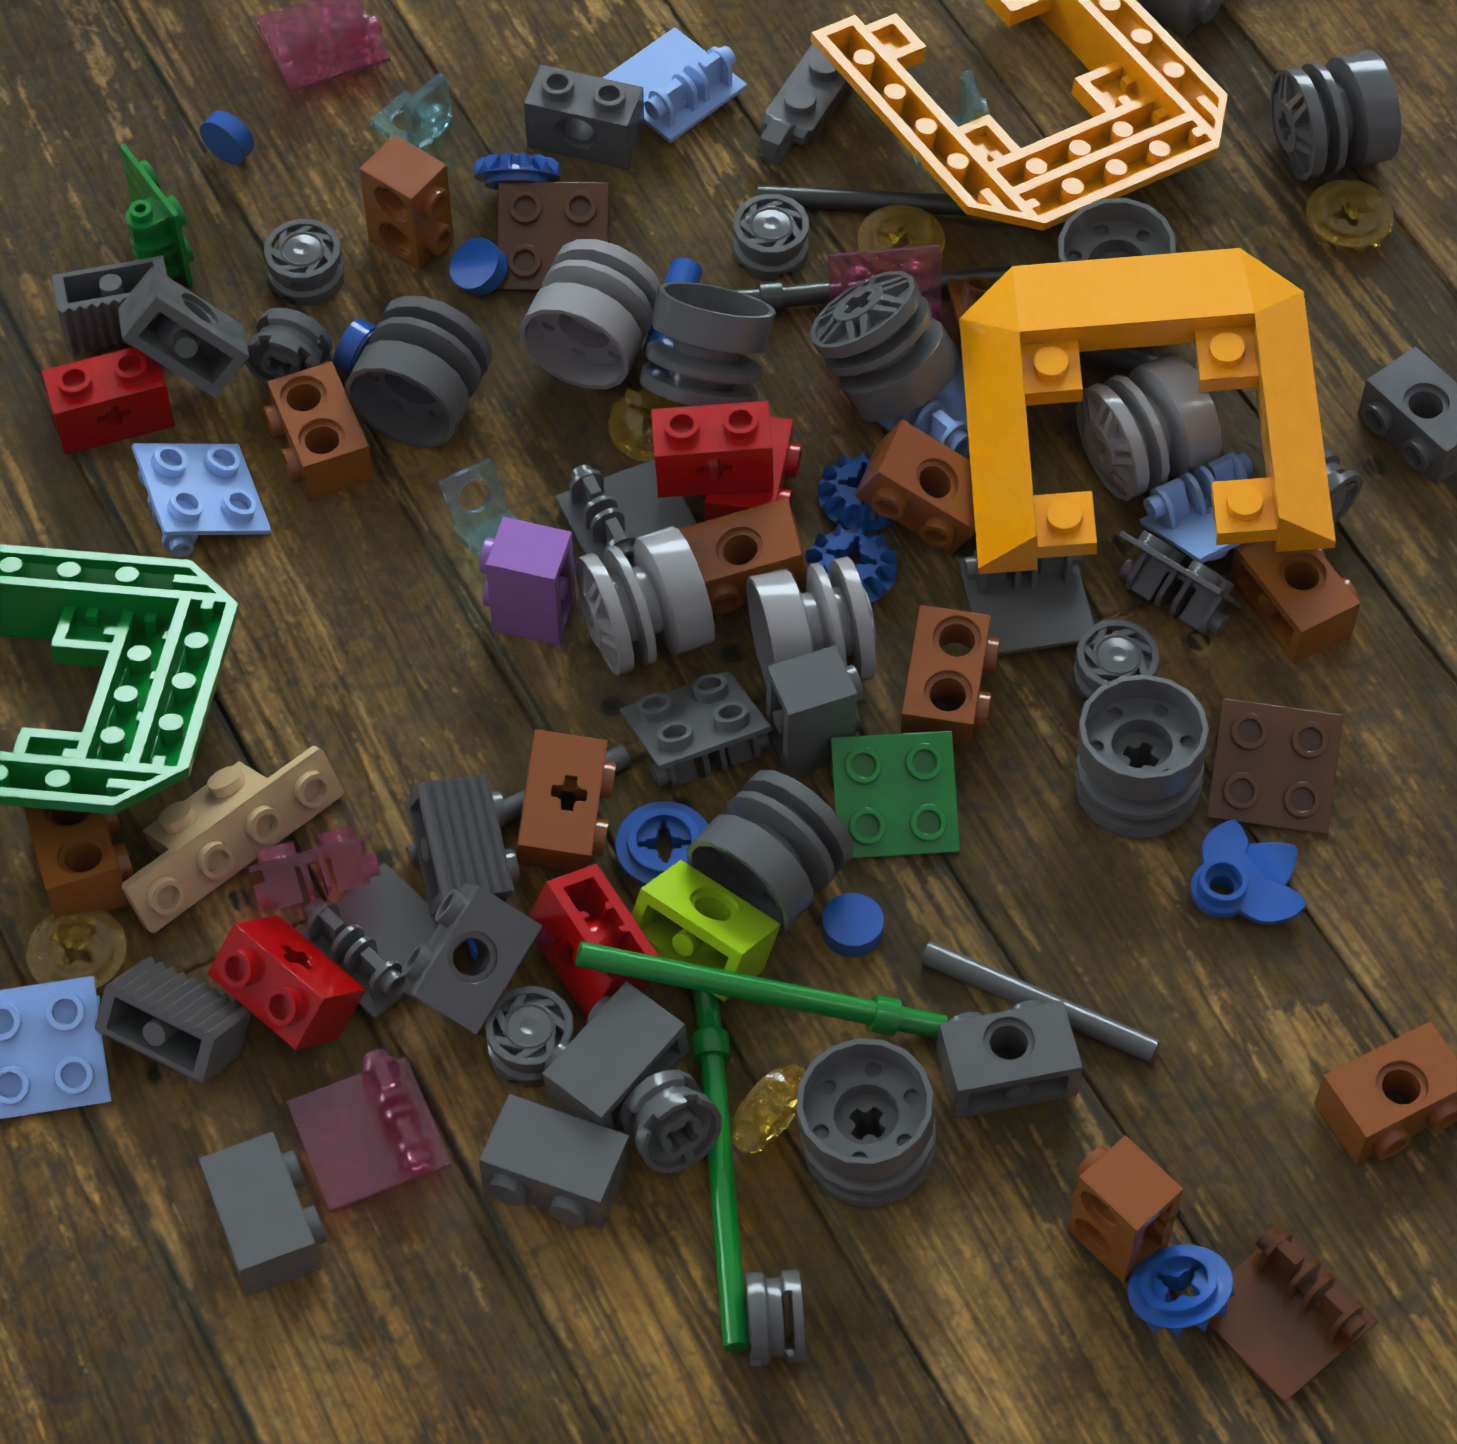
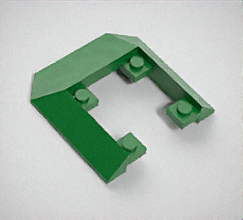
M0 544V636L52 640L50 647L54 664L103 668L82 732L21 727L13 752L0 751V805L114 815L189 777L238 617V603L192 560Z

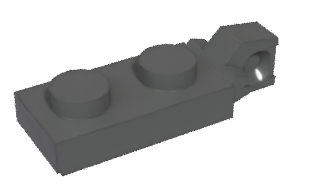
M813 43L770 103L761 120L760 128L764 132L760 137V142H762L760 159L778 167L795 143L802 146L813 144L852 87Z

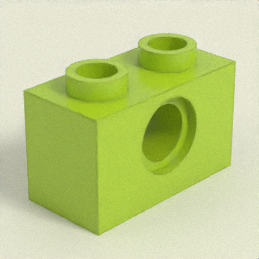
M679 860L640 889L631 914L659 957L756 977L765 968L781 926L779 922L682 860ZM713 994L724 1002L730 998Z

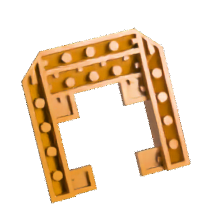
M983 0L1008 27L1038 16L1090 71L1074 79L1071 94L1093 118L1021 149L989 114L959 127L955 125L905 70L924 62L927 46L896 13L868 25H864L856 15L811 32L810 41L968 215L1044 231L1067 221L1068 218L1085 205L1102 199L1120 198L1217 155L1228 94L1136 0Z
M1233 248L1012 266L959 318L979 574L1038 570L1037 559L1097 554L1092 491L1033 495L1026 406L1083 401L1079 352L1194 343L1199 392L1256 388L1266 478L1214 481L1211 483L1216 545L1274 541L1275 552L1335 548L1336 540L1304 291L1243 249Z

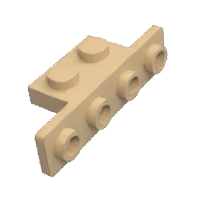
M311 746L268 778L238 761L233 766H228L215 772L205 786L184 801H179L166 807L155 822L143 829L142 831L150 846L160 856L125 880L121 886L143 927L151 933L157 932L342 797L344 789L324 751L316 746Z

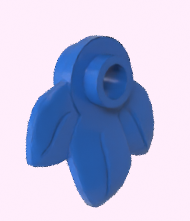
M1234 819L1218 825L1207 834L1202 843L1203 864L1194 872L1190 884L1191 897L1200 910L1214 917L1228 918L1240 914L1258 924L1274 925L1297 917L1305 909L1306 901L1303 897L1286 886L1296 864L1297 847L1295 845L1274 842L1248 844L1249 842L1244 830ZM1215 886L1224 887L1230 892V895L1218 894L1212 891L1211 888Z

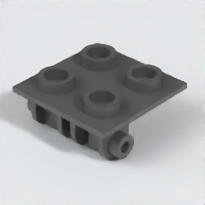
M655 459L604 478L599 470L592 469L590 465H580L570 474L572 479L569 486L570 490L555 495V499L585 555L590 553L597 555L603 565L605 549L616 546L621 549L633 568L635 567L633 544L636 538L671 526L679 529L697 524L682 496L658 498Z
M1143 530L1137 540L1124 531L1120 532V537L1143 551L1137 561L1131 557L1128 558L1119 572V578L1126 581L1125 588L1136 592L1151 602L1155 598L1154 605L1161 609L1168 603L1180 582L1183 581L1184 584L1173 600L1169 614L1177 617L1183 611L1179 619L1198 629L1201 634L1206 635L1210 631L1216 636L1220 635L1230 618L1229 615L1223 612L1228 602L1240 609L1244 605L1229 595L1235 586L1233 583L1194 559L1188 569L1181 566L1180 564L1185 555L1156 536Z
M974 550V554L971 557L958 559L970 611L991 615L989 637L1000 638L998 655L1079 643L1080 637L1094 625L1078 565L1083 564V555L1037 559L1038 570L989 574L978 573L977 550ZM1097 635L1094 636L1089 642L1096 639Z
M729 670L719 674L703 675L691 684L665 693L647 695L637 703L619 709L620 714L654 762L650 764V772L657 787L667 784L670 789H673L678 785L698 779L695 762L703 777L711 775L709 753L712 754L718 769L723 771L728 769V763L734 766L751 759H757L761 757V750L770 747L767 733L772 731L771 725Z
M383 863L338 901L329 900L325 902L321 898L312 900L303 911L307 924L299 933L366 988L358 1005L376 1020L405 995V993L399 990L406 977L401 975L402 968L418 944L424 943L427 945L440 923L436 922L435 916H431L429 913V903L386 863ZM467 939L462 940L456 946L454 953L467 943Z

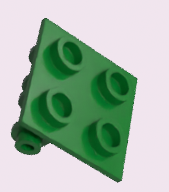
M123 143L119 147L132 201L125 214L134 258L138 260L163 255L168 277L173 279L180 276L188 288L193 286L189 262L194 260V254L182 232V227L187 225L185 213L175 196L171 194L165 197L161 192L159 181L151 165L145 159L138 162Z
M952 731L831 737L832 758H830L831 782L834 783L835 813L846 827L853 843L852 858L960 852Z

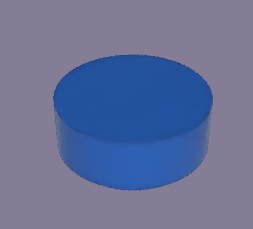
M214 111L200 126L201 138L208 149L219 159L229 164H240L254 149V139L248 127L238 117L229 112Z
M474 238L463 243L454 253L450 263L452 280L457 286L472 296H484L493 292L502 283L507 272L505 254L495 244L485 238Z
M361 318L356 319L350 324L342 335L334 354L333 365L336 369L350 376L364 348L369 345V339L376 326Z
M858 893L839 895L832 899L823 911L821 932L824 942L831 950L842 956L859 957L866 955L876 949L881 942L884 915L880 906L868 896Z

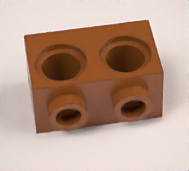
M394 134L359 168L368 238L372 243L420 271L434 256L444 253L454 237L447 165Z
M332 361L267 381L271 405L263 407L267 427L273 440L280 437L283 438L287 448L281 449V456L287 475L291 482L301 480L309 501L374 480L368 442Z
M920 605L902 709L901 733L952 731L953 744L972 747L975 726L986 728L992 692L980 691L983 672L995 673L1000 638L989 637L991 615ZM950 643H960L968 647L970 652L964 656L955 657L945 653L942 648ZM941 697H952L958 700L962 706L954 711H942L936 708L933 702Z
M23 807L44 886L57 926L130 905L121 888L123 881L134 875L125 842L112 845L109 835L121 831L117 814Z
M1126 1135L1109 1150L1104 1146H1099L1078 1167L1076 1175L1079 1178L1076 1191L1070 1199L1073 1207L1068 1231L1123 1284L1131 1277L1133 1271L1146 1257L1161 1250L1169 1243L1183 1193V1188Z

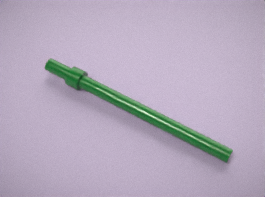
M580 941L576 954L575 965L577 967L865 1024L868 1032L894 1036L897 1031L938 1039L939 1023L948 1022L947 1015L904 1007L900 999L876 994L869 1000Z
M694 990L697 1031L691 1035L693 1062L700 1066L702 1093L707 1095L719 1110L722 1120V1128L718 1140L708 1152L707 1160L723 1350L727 1352H741L749 1348V1335L725 1063L731 1059L729 1033L722 1029L719 998L711 993Z

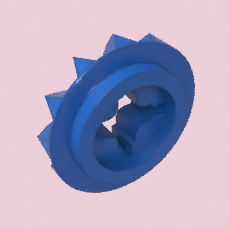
M506 152L501 155L490 154L474 162V179L484 182L486 188L498 191L499 182H558L561 179L559 162L551 157H544L541 154L529 155L525 152L511 154Z
M865 449L858 457L848 458L841 453L836 464L831 467L824 466L822 478L818 485V500L826 516L837 525L840 524L843 528L857 530L864 524L869 532L888 527L896 521L880 516L870 505L861 503V500L854 496L857 491L858 481H861L871 459Z
M838 524L832 533L827 535L818 533L813 546L806 550L808 566L819 562L824 567L829 578L830 564L833 559L849 557V554L857 552L858 556H860V564H856L855 567L859 573L862 586L868 594L870 603L882 598L892 588L897 576L896 550H891L887 545L884 533L877 536L868 533L864 524L857 530H844Z
M659 801L637 808L623 820L616 835L615 849L623 874H630L642 888L679 860L688 864L687 848L708 826L706 820L694 809L677 802ZM661 830H667V839H670L671 846L676 848L672 850L668 863H662L657 850H654V848H657L658 839H661Z
M1175 1245L1156 1251L1146 1257L1136 1267L1128 1283V1299L1135 1318L1143 1319L1152 1333L1167 1328L1177 1338L1180 1337L1184 1328L1197 1326L1206 1332L1209 1319L1213 1316H1226L1227 1302L1229 1298L1235 1296L1232 1273L1226 1261L1216 1252L1197 1245ZM1189 1285L1193 1287L1195 1296L1181 1295L1175 1301H1172L1169 1291L1174 1289L1182 1292Z

